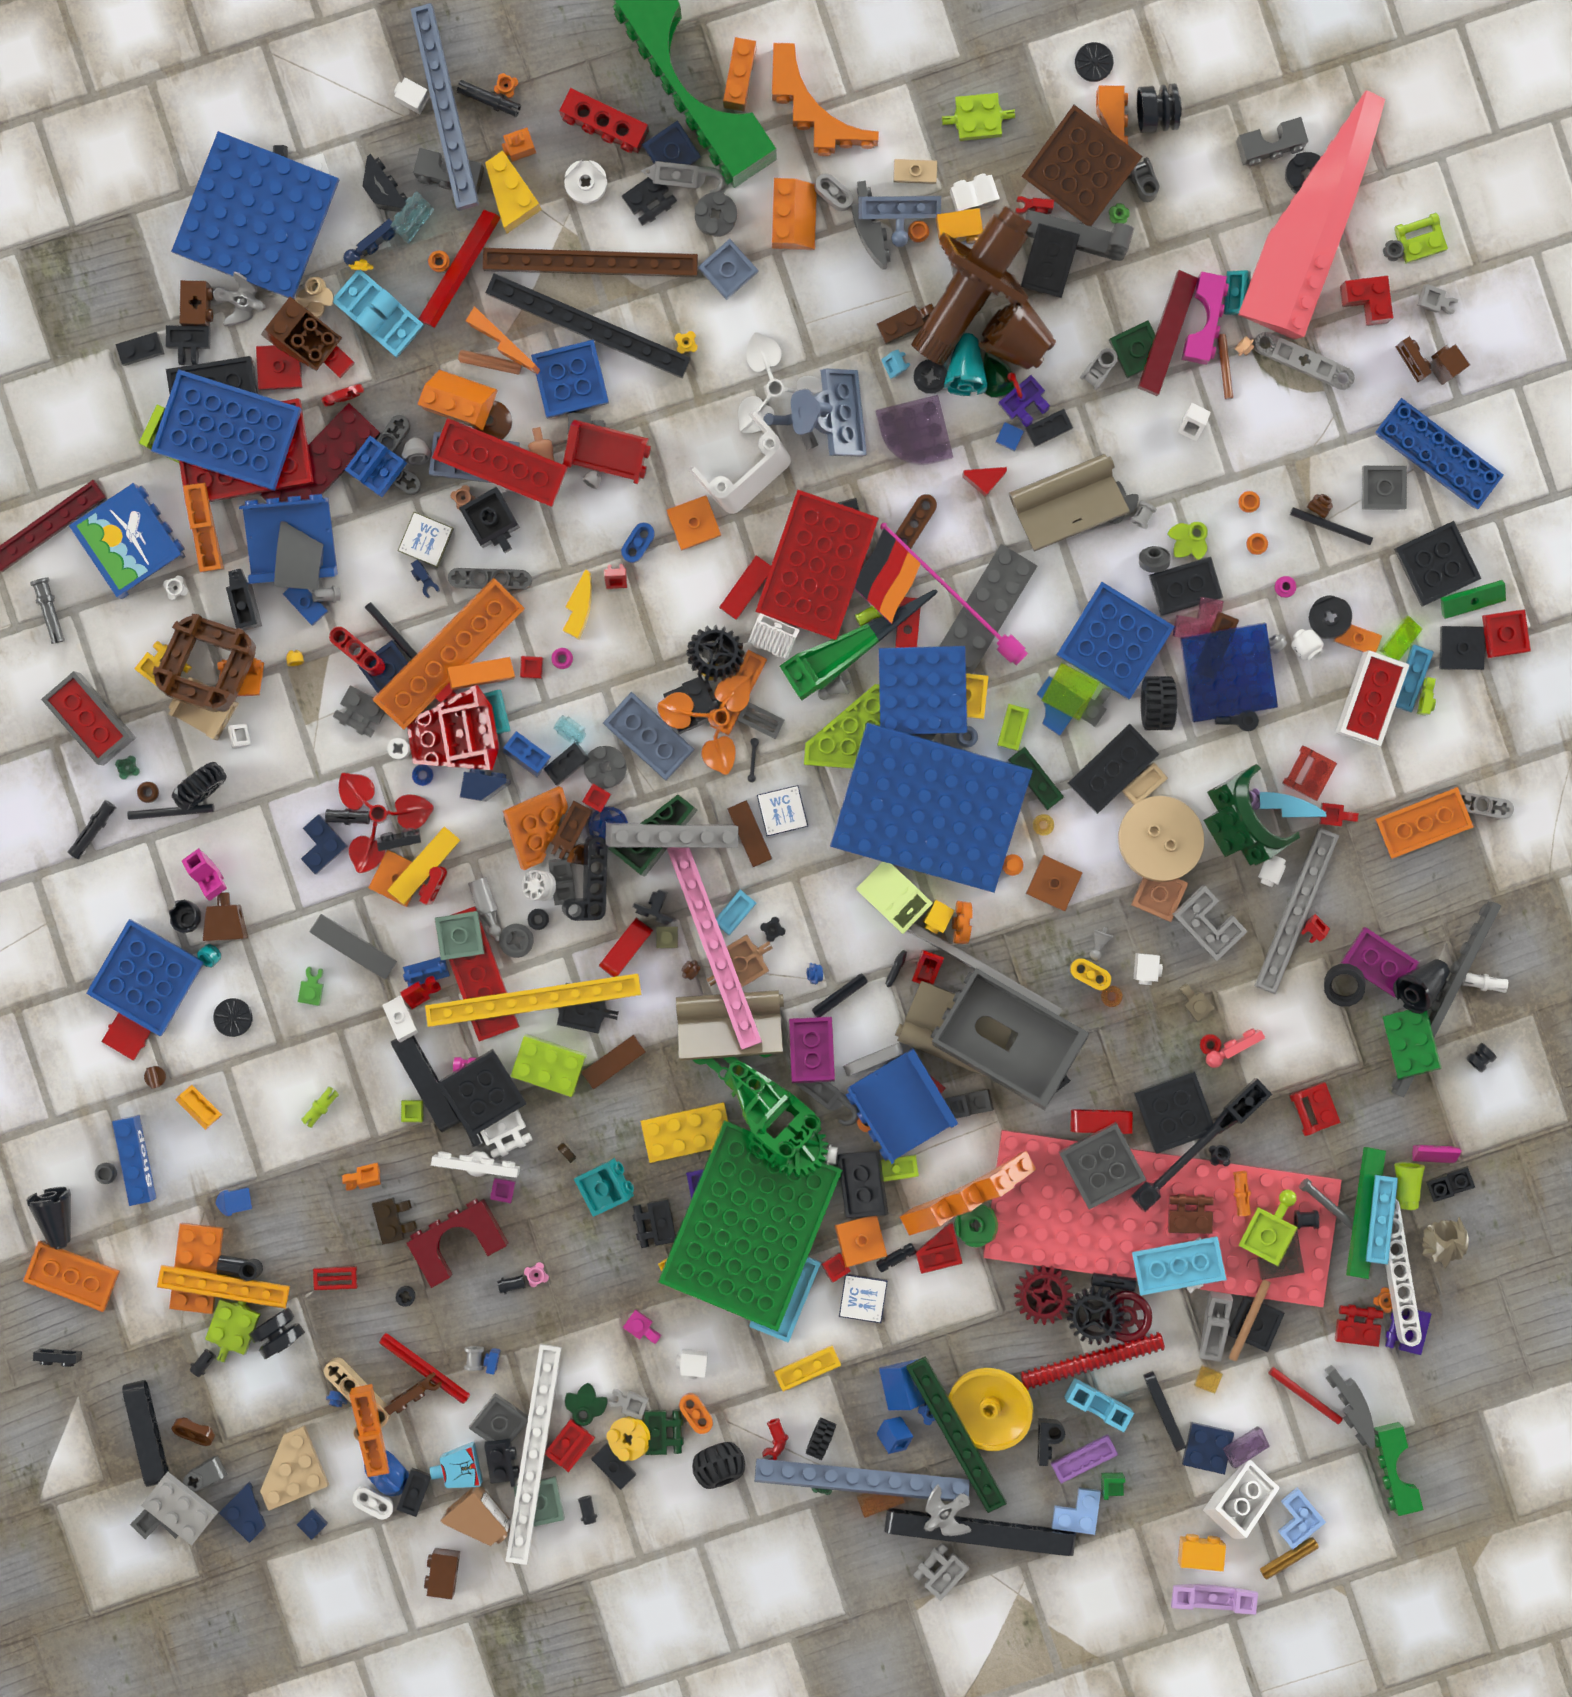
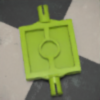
M998 93L955 97V114L952 116H942V125L955 124L958 130L959 141L1002 137V120L1015 119V109L1002 111L999 105Z
M223 1298L219 1299L205 1340L215 1343L221 1348L216 1359L220 1362H225L229 1351H235L242 1355H245L251 1343V1338L248 1334L256 1328L261 1313L251 1310L246 1305L247 1302H231Z

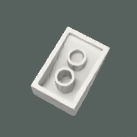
M1247 1459L1214 1493L1203 1511L1232 1539L1247 1538L1280 1488L1250 1459Z

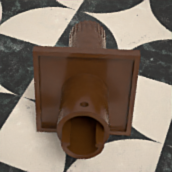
M1004 206L999 215L995 213L992 215L972 248L967 247L945 232L942 233L939 238L942 244L941 248L945 250L951 265L958 270L911 343L916 351L932 362L943 366L991 293L998 296L1001 291L1006 295L1005 298L1013 304L1019 302L1024 305L1028 296L1015 276L1006 270L1027 240L1028 235L1026 232L1032 224L1031 221L1023 219L1010 208Z

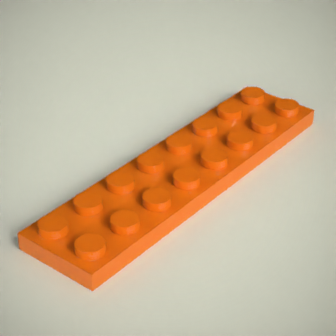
M493 578L372 700L404 730L449 683L447 668L470 664L525 608Z

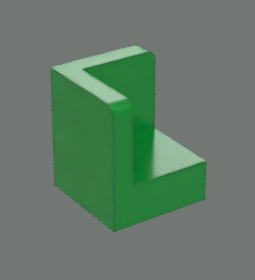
M1122 1472L1101 1473V1494L1104 1500H1109V1496H1124L1125 1476Z

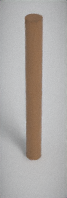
M1265 1279L1262 1280L1229 1355V1359L1237 1361L1271 1284V1282Z

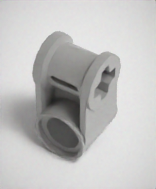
M1111 348L1103 349L1079 378L1088 381L1097 391L1116 364L1117 353ZM1105 354L1110 355L1112 363L1104 364L1101 356Z

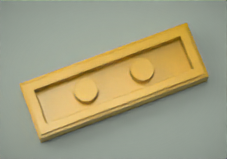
M830 1345L775 1370L774 1374L782 1392L841 1366V1363L833 1345Z

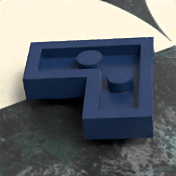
M320 814L302 828L316 843L301 858L315 875L348 847Z

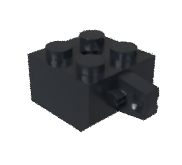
M497 487L459 507L482 548L493 543L494 546L499 544L504 553L512 550L507 539L511 537L510 533L519 529L520 526ZM489 513L493 516L492 522L486 520Z

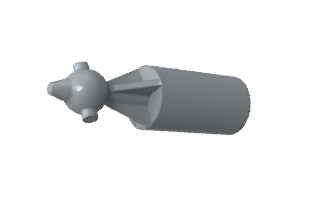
M487 877L472 881L468 885L479 916L489 925L488 934L496 941H499L501 929L496 925L497 907Z

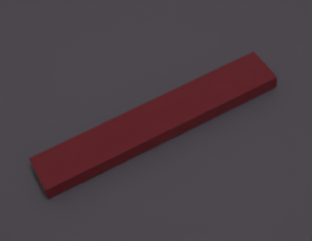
M1181 270L1176 272L1138 389L1155 396L1160 394L1198 277Z
M90 481L1 544L0 571L4 572L107 499L96 481Z

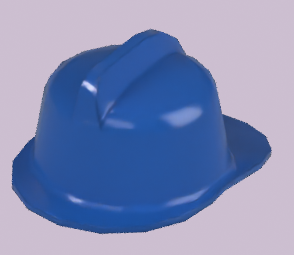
M386 1451L389 1473L368 1478L384 1495L391 1497L399 1496L403 1493L409 1473L392 1453Z

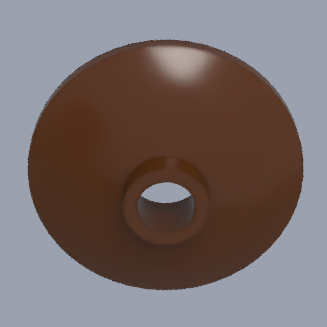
M494 400L488 416L493 417V423H485L483 430L474 429L503 440L511 430L512 417L505 405Z

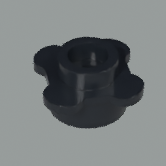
M772 917L771 921L762 923L760 926L761 931L765 932L766 939L769 942H773L776 937L785 934V928L781 927L778 917Z
M1212 1145L1209 1147L1212 1165L1217 1166L1221 1164L1228 1166L1230 1164L1229 1158L1231 1154L1226 1146L1219 1145L1216 1147Z

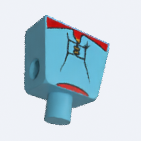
M475 1441L443 1453L440 1457L441 1465L430 1467L431 1479L444 1478L446 1488L480 1487L483 1482Z

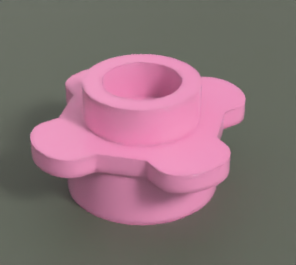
M541 1262L524 1270V1274L527 1276L531 1287H536L537 1284L545 1283L549 1279V1275L543 1269L544 1264Z

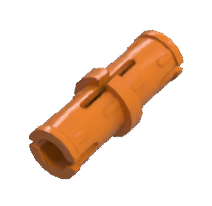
M1247 1171L1233 1172L1235 1191L1233 1193L1237 1202V1216L1251 1215L1249 1203L1251 1191L1248 1190Z

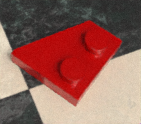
M952 1222L948 1223L916 1251L921 1274L963 1264Z

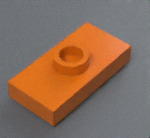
M1351 624L1350 629L1341 637L1335 638L1333 642L1360 652L1369 650L1376 653L1382 635Z

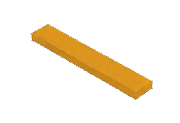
M166 1265L160 1266L157 1283L158 1288L284 1309L287 1307L290 1286L256 1280L245 1281L238 1277Z

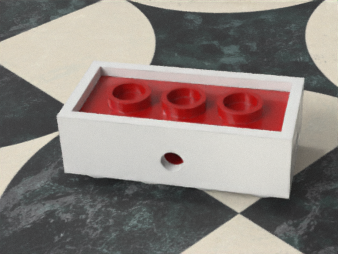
M1369 650L1363 652L1335 733L1373 747L1381 746L1409 664Z

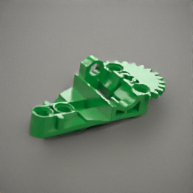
M734 1061L731 1063L724 1076V1081L733 1090L731 1093L732 1097L734 1098L737 1095L743 1111L742 1115L751 1130V1134L748 1137L751 1142L748 1147L752 1154L759 1159L766 1158L772 1164V1168L779 1167V1173L786 1169L787 1176H790L792 1171H794L795 1176L799 1177L801 1171L806 1177L809 1174L808 1170L813 1174L816 1171L815 1167L820 1169L822 1166L820 1162L824 1163L826 1160L823 1155L828 1154V1150L824 1149L828 1146V1142L822 1141L826 1137L825 1134H818L822 1128L820 1127V1119L791 1092L744 1062ZM784 1111L790 1112L795 1118L774 1139L766 1130Z

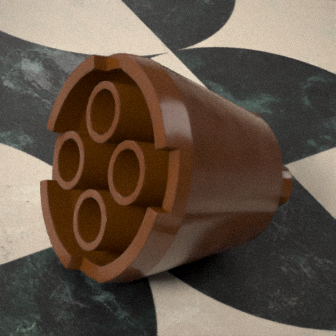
M1028 301L1024 305L1019 302L1016 304L1010 302L1002 310L999 309L988 322L981 334L985 338L983 342L979 343V347L989 354L1027 370L1031 367L1038 368L1044 361L1043 355L1047 350L1049 351L1053 348L1056 340Z

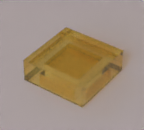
M1202 1365L1194 1385L1215 1394L1223 1374Z

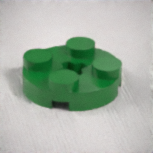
M980 1204L970 1212L957 1215L954 1227L957 1236L966 1245L981 1247L995 1239L998 1231V1221L992 1208ZM975 1219L981 1223L979 1231H976L975 1227L971 1226Z

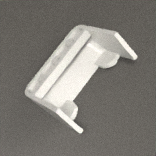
M751 412L749 416L764 432L759 438L758 446L765 457L734 485L724 476L715 477L708 483L695 467L688 469L721 508L730 514L739 512L788 468L791 462L790 455L778 436L757 412Z

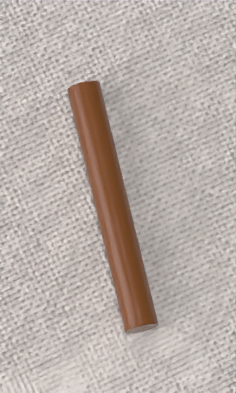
M1219 334L1218 346L1225 399H1232L1233 390L1226 334Z

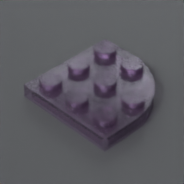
M938 395L875 410L884 443L901 460L912 464L927 465L953 459Z

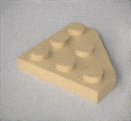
M305 1425L285 1433L282 1437L260 1490L268 1511L329 1485Z

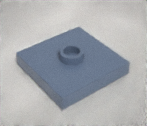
M731 239L727 240L698 266L702 274L726 300L758 273V269Z

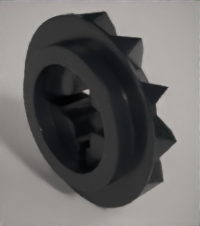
M929 359L924 360L915 368L913 375L914 383L918 390L926 394H936L944 388L947 370L944 365L936 364ZM931 368H933V376L938 379L932 380L930 385H928L927 378L922 375H928L931 372Z

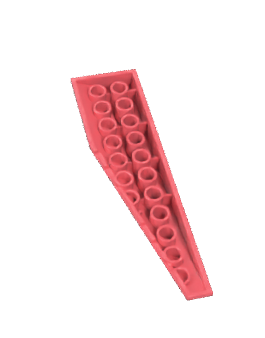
M1368 90L1363 93L1346 122L1340 127L1334 140L1330 142L1327 150L1313 167L1298 193L1290 201L1291 203L1286 211L1279 217V221L1267 236L1238 315L1293 340L1305 336L1366 168L1384 106V98Z

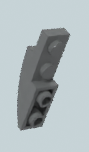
M866 180L857 182L858 200L859 197H872L871 187L866 186ZM859 203L852 204L853 220L862 244L874 262L882 270L886 269L887 262H890L889 249L884 247V241H887L886 228L881 227V222L872 223L875 219H859Z
M1330 1365L1325 1369L1328 1374L1326 1380L1332 1388L1337 1387L1340 1391L1338 1397L1346 1406L1342 1409L1346 1415L1343 1417L1344 1421L1350 1429L1353 1427L1356 1429L1358 1434L1355 1436L1362 1446L1367 1445L1370 1449H1373L1375 1447L1374 1425L1369 1407L1361 1390L1352 1378L1344 1381L1338 1371Z

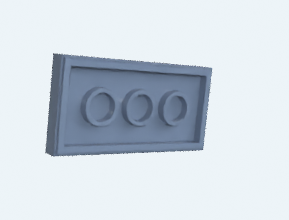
M632 692L603 722L610 731L665 781L695 750Z

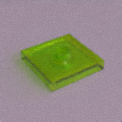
M1061 662L1041 701L1079 721L1099 682Z

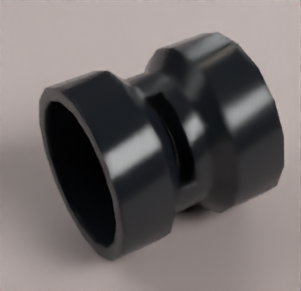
M1480 1043L1477 1046V1050L1474 1053H1470L1466 1059L1475 1069L1482 1073L1487 1069L1486 1065L1489 1062H1494L1497 1056L1485 1044Z

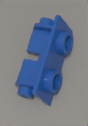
M441 957L403 967V977L408 987L418 981L420 984H423L430 976H434L435 980L450 976L446 960H441Z

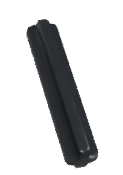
M859 974L815 1006L812 1012L816 1017L823 1016L867 984V978L864 974Z

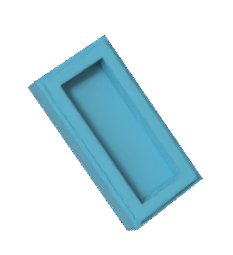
M740 889L716 917L719 928L730 936L757 903Z

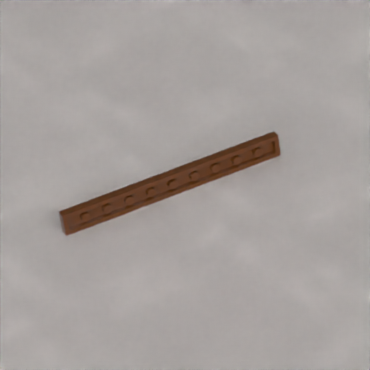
M483 248V271L697 277L698 254Z

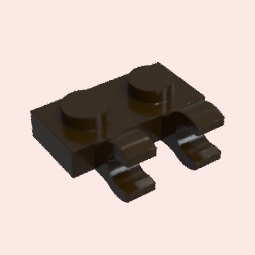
M392 1197L372 1203L382 1245L405 1239L403 1233L412 1232L417 1229L415 1220L401 1224L398 1212H404L412 1208L410 1200L395 1203V1199Z

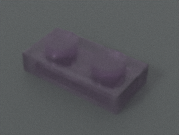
M1257 1426L1224 1447L1223 1450L1230 1465L1236 1469L1270 1447L1262 1428Z

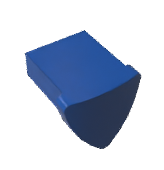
M249 1188L220 1192L216 1199V1206L225 1216H232V1213L252 1209Z

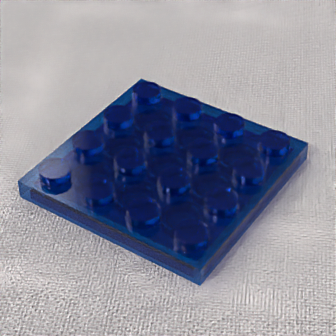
M1265 622L1180 638L1192 722L1195 723L1216 719V717H1228L1278 707L1267 624Z

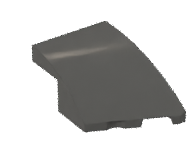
M281 521L274 586L318 590L320 567L323 566L324 544L292 527L286 521Z

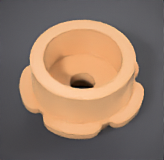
M1245 336L1238 343L1235 350L1239 352V356L1242 354L1247 356L1254 348L1252 344L1253 338L1249 339Z

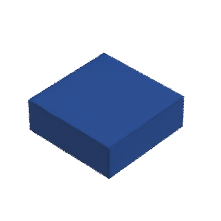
M1005 422L995 443L1015 451L1024 431Z

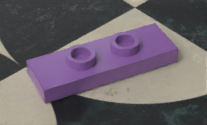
M1107 1434L1051 1462V1465L1062 1484L1117 1456L1118 1453Z

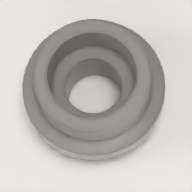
M1283 634L1271 636L1267 641V650L1269 652L1272 651L1274 654L1283 650L1287 645L1285 636Z

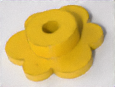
M364 259L355 261L354 265H348L353 270L367 271L374 268L373 265H369L367 260Z

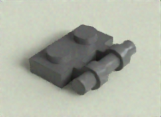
M350 685L340 703L347 708L345 713L336 710L333 718L339 720V723L344 726L348 725L354 728L358 734H365L371 738L375 730L368 727L370 722L372 721L379 725L385 712L372 700L373 697ZM354 712L364 717L362 722L351 718Z

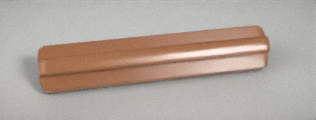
M460 350L458 356L459 362L517 375L520 374L522 365L515 361Z

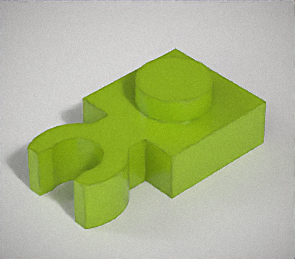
M1424 678L1417 710L1419 715H1430L1431 711L1435 709L1436 699L1433 698V689L1436 678Z

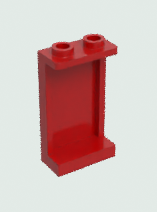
M573 420L569 429L563 465L569 468L572 465L632 479L634 480L633 483L638 484L640 479L645 478L647 466L643 465L645 458H649L651 446L648 445L649 438Z

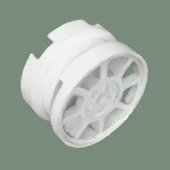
M531 870L524 876L522 881L523 894L529 900L547 901L552 898L556 890L555 878L547 871Z

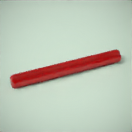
M388 1333L382 1336L379 1341L382 1346L423 1376L427 1377L430 1373L434 1372L435 1376L430 1379L431 1382L437 1384L441 1381L440 1388L460 1403H466L470 1393Z

